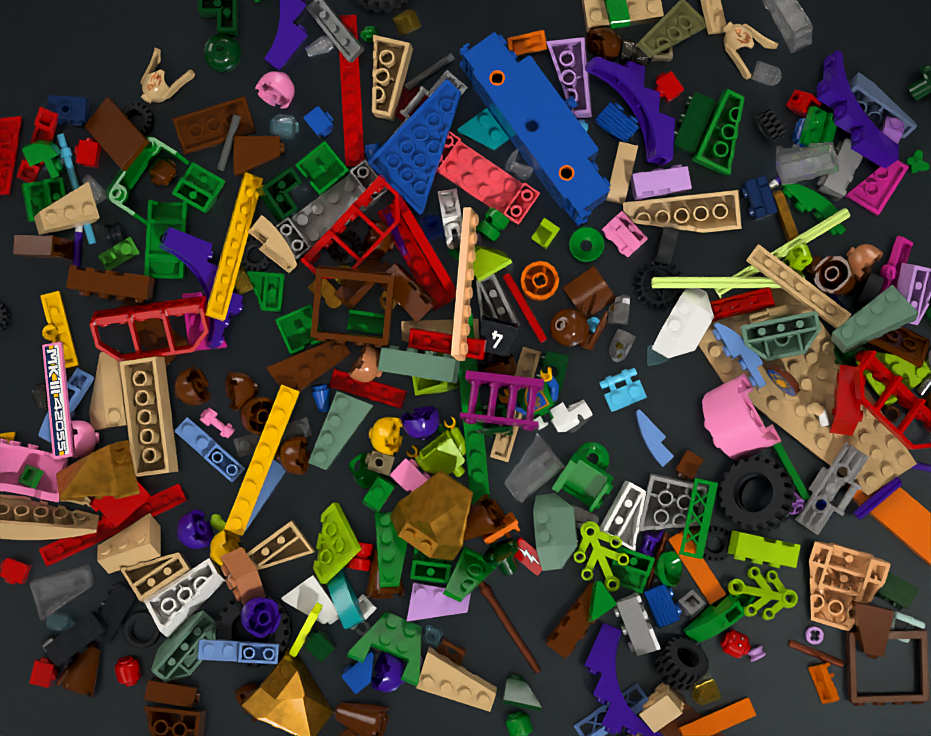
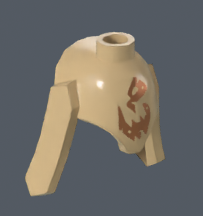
M729 22L723 29L726 33L723 39L725 51L746 80L751 78V73L736 50L741 47L752 49L754 47L753 38L764 48L777 49L778 43L764 37L747 24L734 25L732 22Z
M157 48L154 49L150 64L140 82L143 92L141 98L149 104L152 101L160 103L170 99L184 84L195 76L194 71L189 70L171 84L169 88L164 80L165 71L160 69L154 72L161 61L160 49Z

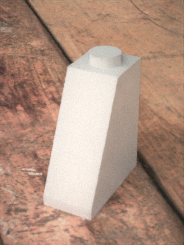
M312 575L282 597L284 602L308 616L317 602L323 605L316 619L322 624L328 622L331 625L339 619L331 597L315 575Z

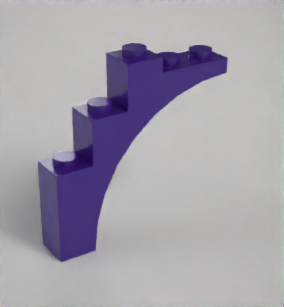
M279 0L280 20L278 32L272 47L264 58L265 62L278 72H281L308 37L305 33L307 30L299 23L297 25L294 24L306 9L307 5L304 3L306 0Z
M836 50L824 59L823 80L817 85V99L834 109V124L851 134V149L886 169L899 160V145L883 134L858 104L846 78L843 53Z
M595 56L586 64L585 71L610 84L631 107L643 133L646 161L664 166L673 160L675 118L659 113L660 92L644 87L645 66L630 61L622 66L619 63H613L602 57Z
M169 227L164 232L159 248L173 254L191 270L209 301L218 266L207 262V260L210 261L213 255V250H211L213 244ZM232 293L224 321L210 317V329L206 347L215 349L222 345L224 328H227L230 323V317L228 316H234L241 312L244 304L241 302L243 296Z
M603 622L585 667L588 668L587 672L598 676L599 673L602 674L593 696L597 698V702L603 705L610 703L601 724L605 727L604 731L615 735L616 732L621 734L623 727H625V732L634 736L637 733L643 736H663L659 732L654 733L627 705L621 693L616 672L617 647L622 631Z

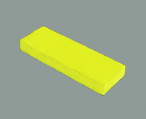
M317 602L310 612L289 652L291 656H297L302 648L305 639L323 608V605Z

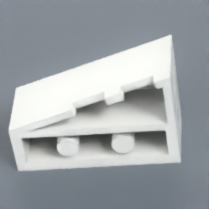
M625 481L599 527L602 532L612 536H619L622 540V545L633 551L636 549L635 544L637 533H639V523L646 491L629 481Z

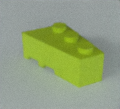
M732 531L727 553L733 554L734 559L745 561L747 557L751 558L752 563L762 565L763 561L769 562L768 566L780 568V565L796 568L801 545Z

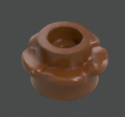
M890 405L881 410L892 424L898 421L900 411L896 406Z

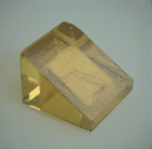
M406 10L393 18L400 36L421 27L414 10Z

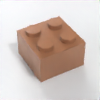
M242 547L221 556L223 565L220 567L223 574L227 576L225 582L230 590L233 589V594L237 601L241 600L243 605H245L252 598L266 597L258 571Z

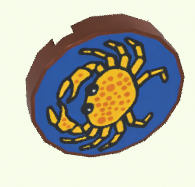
M771 365L767 369L769 378L784 393L795 397L801 390L799 389V383L788 371L782 372L779 370L781 366Z

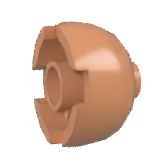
M862 244L856 249L852 247L846 254L848 257L847 261L858 282H862L867 277L869 272L872 271V267L876 262L880 261L883 252L873 245Z
M366 343L349 371V376L360 382H369L375 377L379 378L383 372L378 371L380 351Z

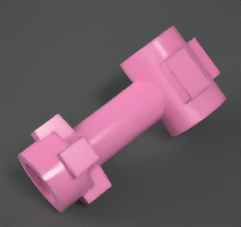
M211 408L205 409L200 415L201 418L199 420L207 426L210 424L214 425L221 431L220 435L228 439L235 431L232 428L233 426L229 423L225 425L216 418L218 414Z

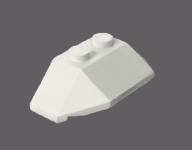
M700 288L685 289L663 325L652 350L668 359L695 351L714 318L706 291Z

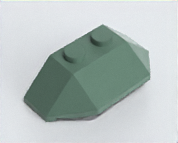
M817 311L740 326L744 345L765 361L805 354L821 331Z
M556 493L536 495L533 516L536 549L542 571L562 569L578 546L574 507Z
M203 610L191 615L158 648L151 671L165 683L170 682V680L190 676L203 661L197 659L199 639L216 640V621Z

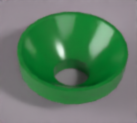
M582 227L572 234L569 248L576 259L582 262H591L602 254L604 239L596 229ZM584 240L589 241L592 244L591 250L583 251L580 247L581 242Z
M587 442L576 451L578 455L586 460L590 453L596 454L598 462L595 465L603 471L607 469L609 454L603 445L597 442Z
M674 551L664 552L656 561V566L654 567L655 574L664 585L676 586L682 577L681 559Z

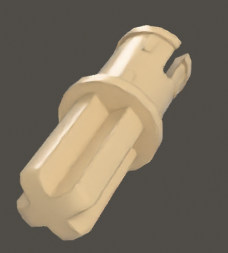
M785 304L771 309L766 308L765 311L751 314L749 320L753 324L787 317L788 309Z

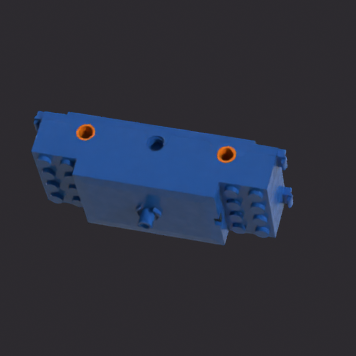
M493 32L470 50H468L469 43L463 45V48L460 49V55L463 57L460 67L471 80L472 88L560 209H565L577 227L587 223V217L591 214V211L606 200L611 185L605 176L601 177L597 172L599 168L594 161L599 148L571 111L578 106L575 99L570 96L563 101L531 55H528L518 63V57L512 50L509 52L505 45L507 43L501 34L498 36Z

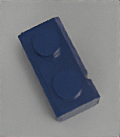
M766 175L742 184L741 193L744 199L747 198L749 204L747 212L750 217L753 216V219L757 220L778 212Z

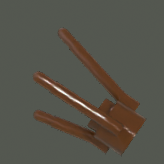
M582 306L581 312L585 315L586 307ZM607 311L601 318L594 333L588 332L587 338L579 346L591 351L593 350L597 339L608 322V319H606Z

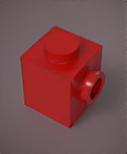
M672 71L669 73L663 72L656 77L657 81L654 84V91L660 92V98L663 97L666 103H669L683 93L684 88Z
M795 89L786 106L795 115L806 118L809 106L819 108L821 103L812 94Z
M85 138V141L79 140V145L76 144L74 154L77 156L76 163L78 165L98 168L102 146L97 143L96 139Z
M8 557L0 565V576L5 578L4 581L14 585L16 582L24 584L32 565Z
M41 657V659L34 662L29 684L49 688L52 686L53 680L57 679L59 669H57V666H55L50 658Z

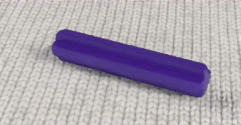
M895 477L853 512L859 520L863 519L901 487L902 481Z

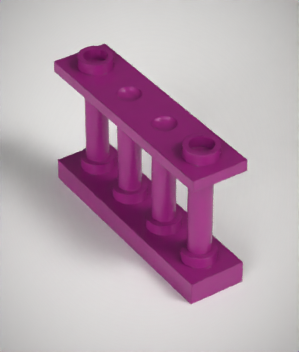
M466 370L465 379L467 382H470L471 391L468 412H460V417L464 420V423L476 424V422L518 426L522 427L525 431L539 429V422L533 421L537 393H539V390L544 391V379ZM481 384H489V387H491L487 415L475 414L478 390ZM501 386H506L510 390L506 418L495 417L498 388ZM520 388L528 389L527 391L529 392L526 420L514 419L517 392Z

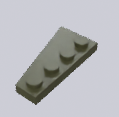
M680 0L636 45L651 58L707 28L705 19L685 0Z

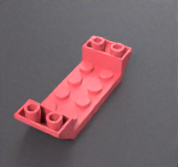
M449 131L437 172L487 207L495 208L510 221L519 225L540 195V192L506 173L462 143L459 137Z

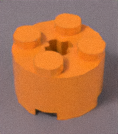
M537 261L526 266L520 280L521 289L525 296L535 301H545L552 297L559 284L558 273L554 266L543 261ZM539 277H542V281H544L545 284H540V286L536 285L534 279H539Z

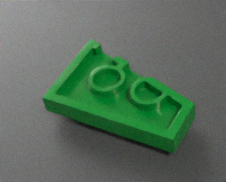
M464 547L443 594L461 603L498 565L489 566L485 564L483 555Z

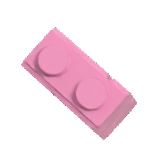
M623 211L602 229L606 238L612 240L618 247L619 252L625 254L627 258L648 239Z

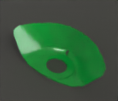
M365 452L356 456L348 465L352 479L362 488L371 487L381 474L367 469L368 465L365 464L367 454H372V452ZM357 460H360V468L355 472L354 465Z

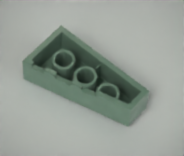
M891 285L833 331L831 340L843 353H846L866 344L874 338L877 339L887 332L916 321L918 312Z
M388 345V348H381L378 371L457 383L460 361H457L451 354L444 353L443 357L436 356L437 352L425 351V354H420L418 349L407 348L406 351H401L399 346Z
M337 391L308 463L328 470L374 406Z

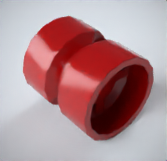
M358 541L361 550L346 564V568L370 571L372 560L369 559V556L373 555L374 544Z

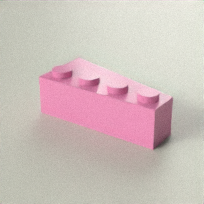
M405 458L390 474L409 494L431 478L426 472L422 474L417 469L419 465L412 458L409 461Z

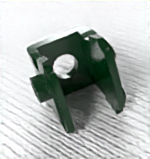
M496 402L495 417L502 416L506 418L508 405ZM488 405L477 407L476 411H484L485 415H487ZM486 423V428L477 430L478 433L486 435V437H493V435L498 434L506 436L513 435L514 433L513 426L502 425L497 427L492 423Z

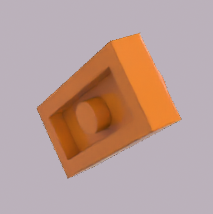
M544 30L507 38L509 51L512 50L517 57L548 49Z
M512 512L505 515V518L502 519L503 524L506 523L505 528L482 536L486 545L496 542L504 534L507 538H511L509 531L513 529L517 533L520 532L517 525L518 521Z
M830 663L808 667L822 704L836 702L840 699L837 689L831 680L834 677V673H828L827 667L831 666Z

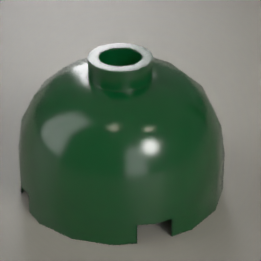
M216 34L210 37L204 45V59L208 66L216 72H229L236 68L241 61V47L232 36Z

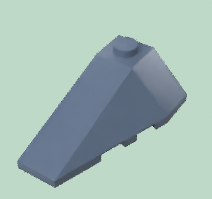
M858 72L848 82L858 104L876 127H882L886 116L897 118L905 122L901 136L904 139L917 127V124L874 82Z

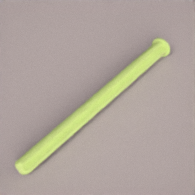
M846 208L840 210L771 252V254L779 260L782 259L795 246L808 243L849 218V211ZM750 265L732 277H752L760 271ZM714 288L720 299L722 294L732 289Z
M653 277L651 279L652 288H781L768 277Z

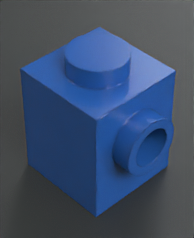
M319 106L303 117L318 138L321 136L326 137L332 132L331 128L334 127L332 121L334 119L327 111L323 112Z

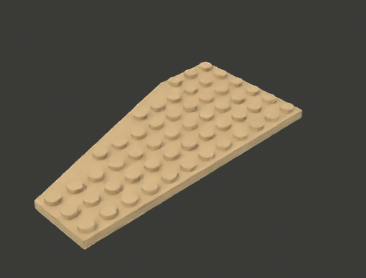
M771 288L775 306L769 307V309L785 304L788 309V316L812 312L811 309L783 288ZM765 309L711 322L698 344L723 383L743 373L747 377H749L747 370L743 371L738 363V360H740L739 356L731 360L730 356H725L721 340L717 341L713 335L714 324L718 322L743 338L740 326L751 324L749 316L765 311ZM819 319L821 331L805 354L772 361H765L760 357L763 365L757 369L766 385L758 390L756 386L753 387L754 390L747 395L757 410L779 425L828 465L831 466L846 442L869 456L854 482L862 486L860 490L868 496L917 463L907 448L862 404L860 410H863L862 422L858 423L852 436L829 433L833 423V415L831 414L832 408L834 409L836 375L841 364L837 365L834 362L837 359L833 350L834 342ZM771 365L781 366L779 370L782 372L788 371L796 379L801 390L795 397L784 393L772 382L767 374V369ZM864 386L865 398L874 406L876 402ZM812 402H817L825 407L831 425L821 427L819 417L814 413L808 414L806 406ZM846 467L838 469L842 476L845 477L848 474Z

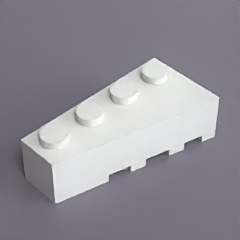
M209 558L145 599L144 602L159 631L169 638L225 582V579L217 565Z

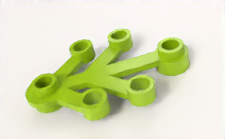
M587 521L581 526L580 532L583 539L578 550L574 553V559L578 563L584 562L586 559L585 551L591 542L593 550L586 567L581 571L582 578L584 580L592 579L593 569L598 559L606 577L604 580L605 587L608 591L614 592L619 589L620 580L616 575L612 574L606 557L618 561L622 566L629 563V557L626 553H618L601 546L598 539L610 542L613 548H619L622 540L617 535L612 536L600 531L597 523ZM589 528H592L594 530V533L588 534L587 530ZM613 539H619L617 545H614L612 541ZM581 553L583 554V558L577 559L576 555ZM625 556L627 560L621 562L620 557ZM585 571L591 573L589 577H585L583 574ZM611 581L616 582L614 587L609 586Z
M754 566L748 569V577L755 579L760 588L746 586L740 579H734L728 584V591L732 595L736 596L744 593L761 597L753 604L745 606L744 613L748 617L756 615L761 607L773 599L778 602L771 608L764 609L761 613L764 620L773 619L775 614L783 607L792 608L798 600L796 592L786 589L774 570L766 572L764 579L758 567ZM752 570L756 572L755 576L752 574ZM770 573L773 575V580L769 577ZM767 582L773 583L778 592L772 591ZM749 607L752 608V614L749 612ZM766 611L770 613V617L766 615Z

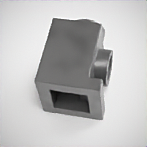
M693 589L678 601L682 614L685 617L688 616L691 620L703 611L706 604Z

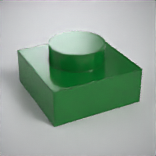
M26 464L18 482L36 489L44 471Z

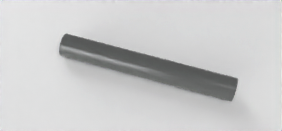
M451 53L406 83L404 86L407 91H410L455 60L454 56Z
M233 115L217 166L218 170H225L234 136L241 119L239 115Z

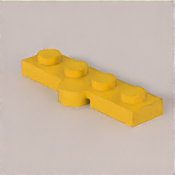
M56 291L41 295L48 325L43 328V337L52 341V343H63L65 369L78 366L79 362L61 292Z

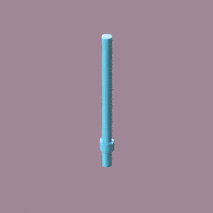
M63 133L57 135L61 148L60 155L64 159L74 191L80 185L71 159V148L68 147ZM91 224L83 225L89 245L95 244L96 239Z

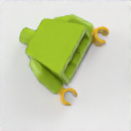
M451 417L453 420V425L451 426L444 420V425L451 429L450 432L447 429L421 451L417 445H412V448L415 449V454L407 450V455L415 457L416 463L425 472L436 474L442 470L447 475L453 472L456 477H460L465 472V469L461 466L465 462L463 456L466 453L465 439L459 428H456V419L454 417Z

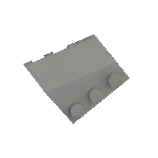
M650 473L639 531L685 527L694 482ZM698 484L697 492L702 497L707 494L708 487ZM701 501L693 506L696 516L703 512L704 506ZM695 520L689 527L699 526V523Z
M634 592L614 600L617 605L613 607L616 617L620 616L622 620L620 627L623 634H627L630 639L627 644L631 653L635 652L639 656L661 649L651 624L647 622L649 619L646 610L639 603L642 602L640 595Z

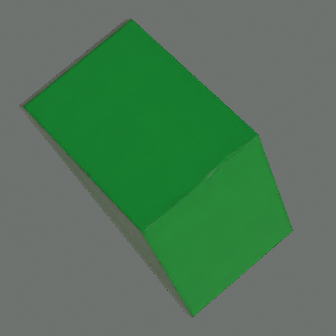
M601 581L593 583L587 622H593L617 605Z

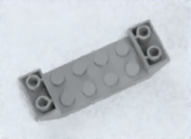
M366 160L350 170L348 176L290 219L287 217L275 226L287 242L295 259L307 254L378 177ZM384 187L379 194L375 191L371 196L373 200L366 208L362 205L360 210L364 212L369 209L388 189Z

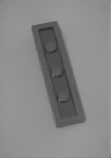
M313 0L306 7L347 61L353 63L365 49L326 0Z
M308 417L289 422L279 446L291 437L305 436L307 438L313 436ZM249 434L233 439L238 457L241 458L254 454L261 436Z

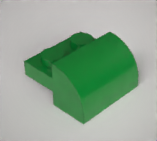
M809 106L799 143L809 147V151L822 157L828 156L837 129V125L834 124V113H827L815 106Z
M192 162L183 178H180L172 194L200 211L207 213L217 201V196L226 181Z
M62 177L23 183L21 185L28 222H35L34 216L41 210L66 196Z
M622 546L616 548V552L628 555L629 563L622 566L618 561L612 559L610 565L612 574L619 578L621 587L643 593L655 558ZM625 556L620 557L621 562L627 560Z
M414 548L410 579L448 584L452 560L430 558L417 548Z

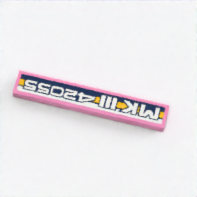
M63 343L42 345L53 459L74 457Z

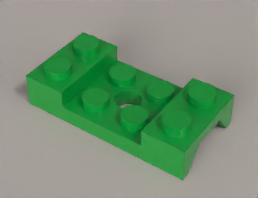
M148 200L147 221L149 223L147 224L144 276L159 279L185 280L186 265L173 254L159 247L161 237L169 227L186 233L189 206L187 202L172 203Z

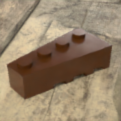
M69 265L66 288L78 291L80 296L90 297V294H97V298L102 299L114 296L115 300L127 301V298L134 299L135 303L145 304V301H152L155 278L130 273L120 274V272L110 270L102 272V270L86 267L85 270L76 265Z
M331 340L268 366L266 369L280 387L285 385L301 392L352 355V353L344 343L334 342L335 340Z
M592 580L545 641L546 645L563 658L571 655L576 648L575 645L578 640H582L588 632L586 629L589 625H593L596 620L587 622L593 583H595Z

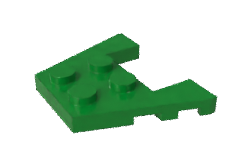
M386 611L354 645L347 657L363 663L370 646L407 661L408 663L401 680L417 686L420 676L422 626Z

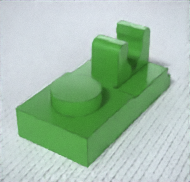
M129 237L101 253L98 257L104 268L112 271L141 253L132 237Z

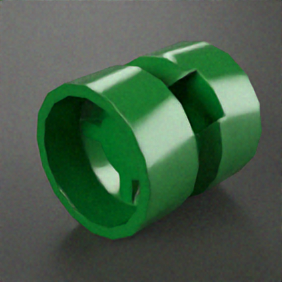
M490 207L484 215L485 219L480 220L476 226V231L495 243L501 235L500 230H504L510 220L495 208Z

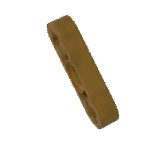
M779 190L773 192L772 195L778 210L779 220L789 242L798 237L799 234L785 196Z

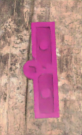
M897 236L890 259L881 268L880 275L884 278V282L878 295L891 285L895 288L897 287L902 263L907 264L913 242Z

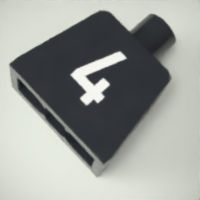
M482 315L480 339L487 340L485 362L495 364L498 355H507L517 334L518 323Z

